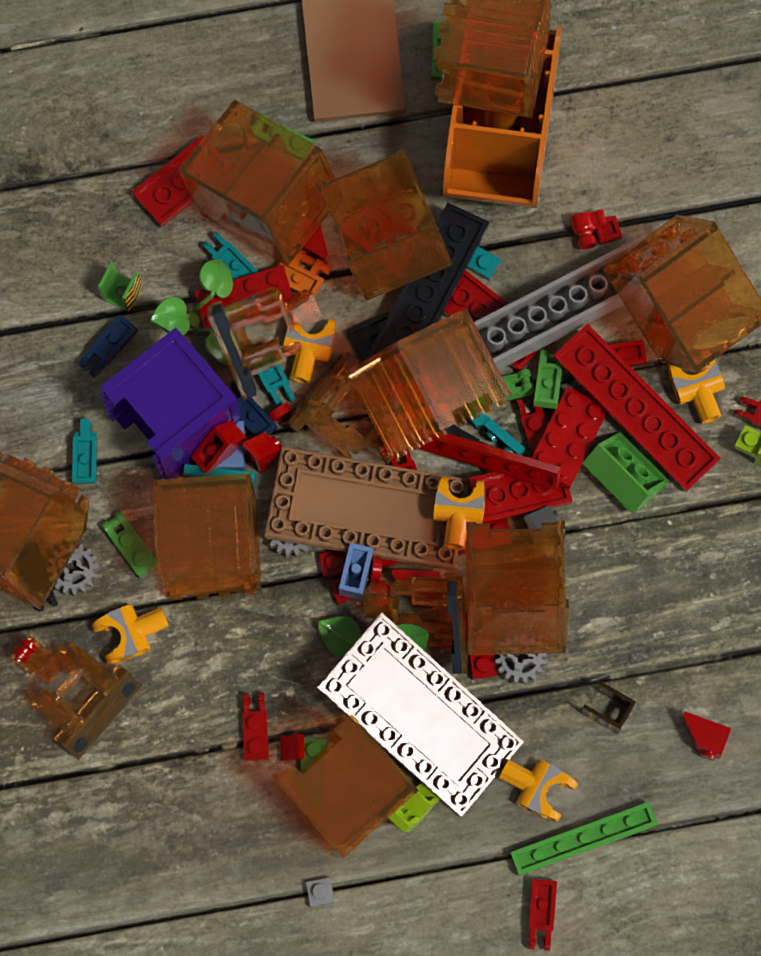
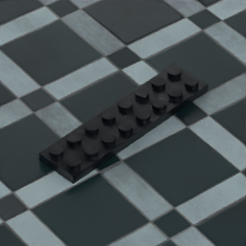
M447 202L363 363L364 367L404 386L407 385L490 225L489 221Z

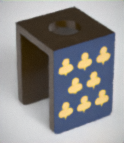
M598 681L595 689L627 707L626 713L619 724L587 705L583 706L581 713L614 733L619 734L636 701L607 684Z

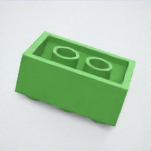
M621 432L598 444L583 462L589 473L595 476L604 485L605 489L612 493L621 502V505L632 514L644 507L670 482Z

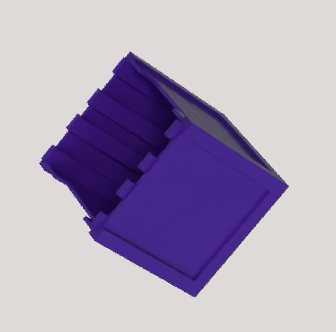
M176 327L100 386L103 391L100 397L104 401L103 404L106 407L107 413L111 414L109 415L110 420L113 422L116 419L124 430L135 423L148 439L147 444L156 453L152 458L155 461L158 473L161 475L159 476L161 481L167 480L170 484L184 473L185 464H196L191 456L214 426L233 420L235 424L242 421L236 396Z

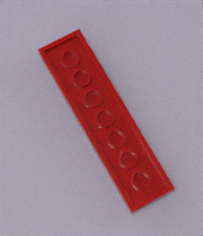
M588 323L553 355V358L685 492L696 484L721 459Z

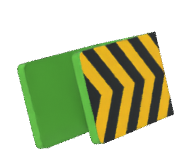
M112 261L98 285L103 301L127 312H130L143 288L139 273L135 272L131 280L119 275L116 264ZM126 287L127 289L122 299L116 296L117 289Z

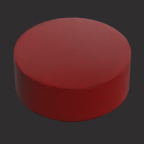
M286 402L271 411L268 416L272 421L277 422L288 415L292 409Z
M372 557L368 578L370 581H379L382 574V559L380 557Z

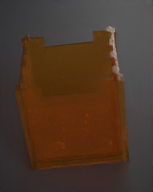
M450 0L449 3H444L442 15L446 16L445 23L440 22L438 35L442 36L440 48L435 47L433 60H437V69L444 72L442 83H436L434 95H438V102L533 118L550 34L552 0Z
M405 148L396 151L394 155L327 183L324 181L316 185L341 238L347 255L345 258L366 301L453 265Z
M467 308L395 342L347 371L391 457L397 454L401 458L408 454L406 449L411 447L412 451L420 448L419 442L421 441L423 445H426L433 441L432 435L436 434L437 438L447 434L445 429L456 423L458 427L467 424L466 418L471 416L472 420L481 416L479 411L482 410L484 414L492 411L491 405L496 403L499 407L507 403L505 398L511 395Z
M251 474L152 480L157 577L165 582V596L170 597L171 601L183 600V596L197 595V599L209 598V594L218 593L219 597H231V592L245 591V595H257V591H262L257 498Z
M555 520V523H542L541 529L490 530V524L466 522L468 655L566 653L569 599H566L565 520Z
M343 714L334 719L337 724L326 733L334 743L301 773L295 766L291 769L286 768L282 773L272 774L271 777L274 780L270 783L336 858L346 857L419 791L353 714L348 717Z

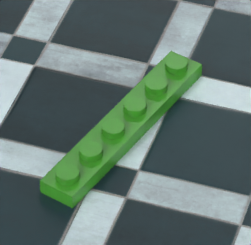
M650 802L512 851L510 854L518 876H522L658 826Z

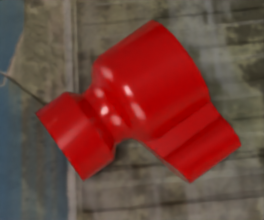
M603 209L594 212H582L570 217L572 231L575 235L579 236V249L586 250L597 246L596 236L592 232L607 223Z

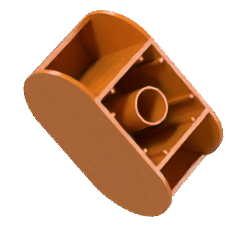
M468 13L448 135L443 196L537 209L555 89L562 25H557L556 30L474 20V14Z

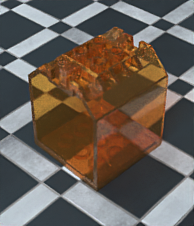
M7 455L3 461L0 460V590L41 609L86 532L89 500L81 495L76 503L75 500L80 488L71 482L59 479L51 469L47 467L40 469L36 467V463L27 458H24L22 461L14 456Z

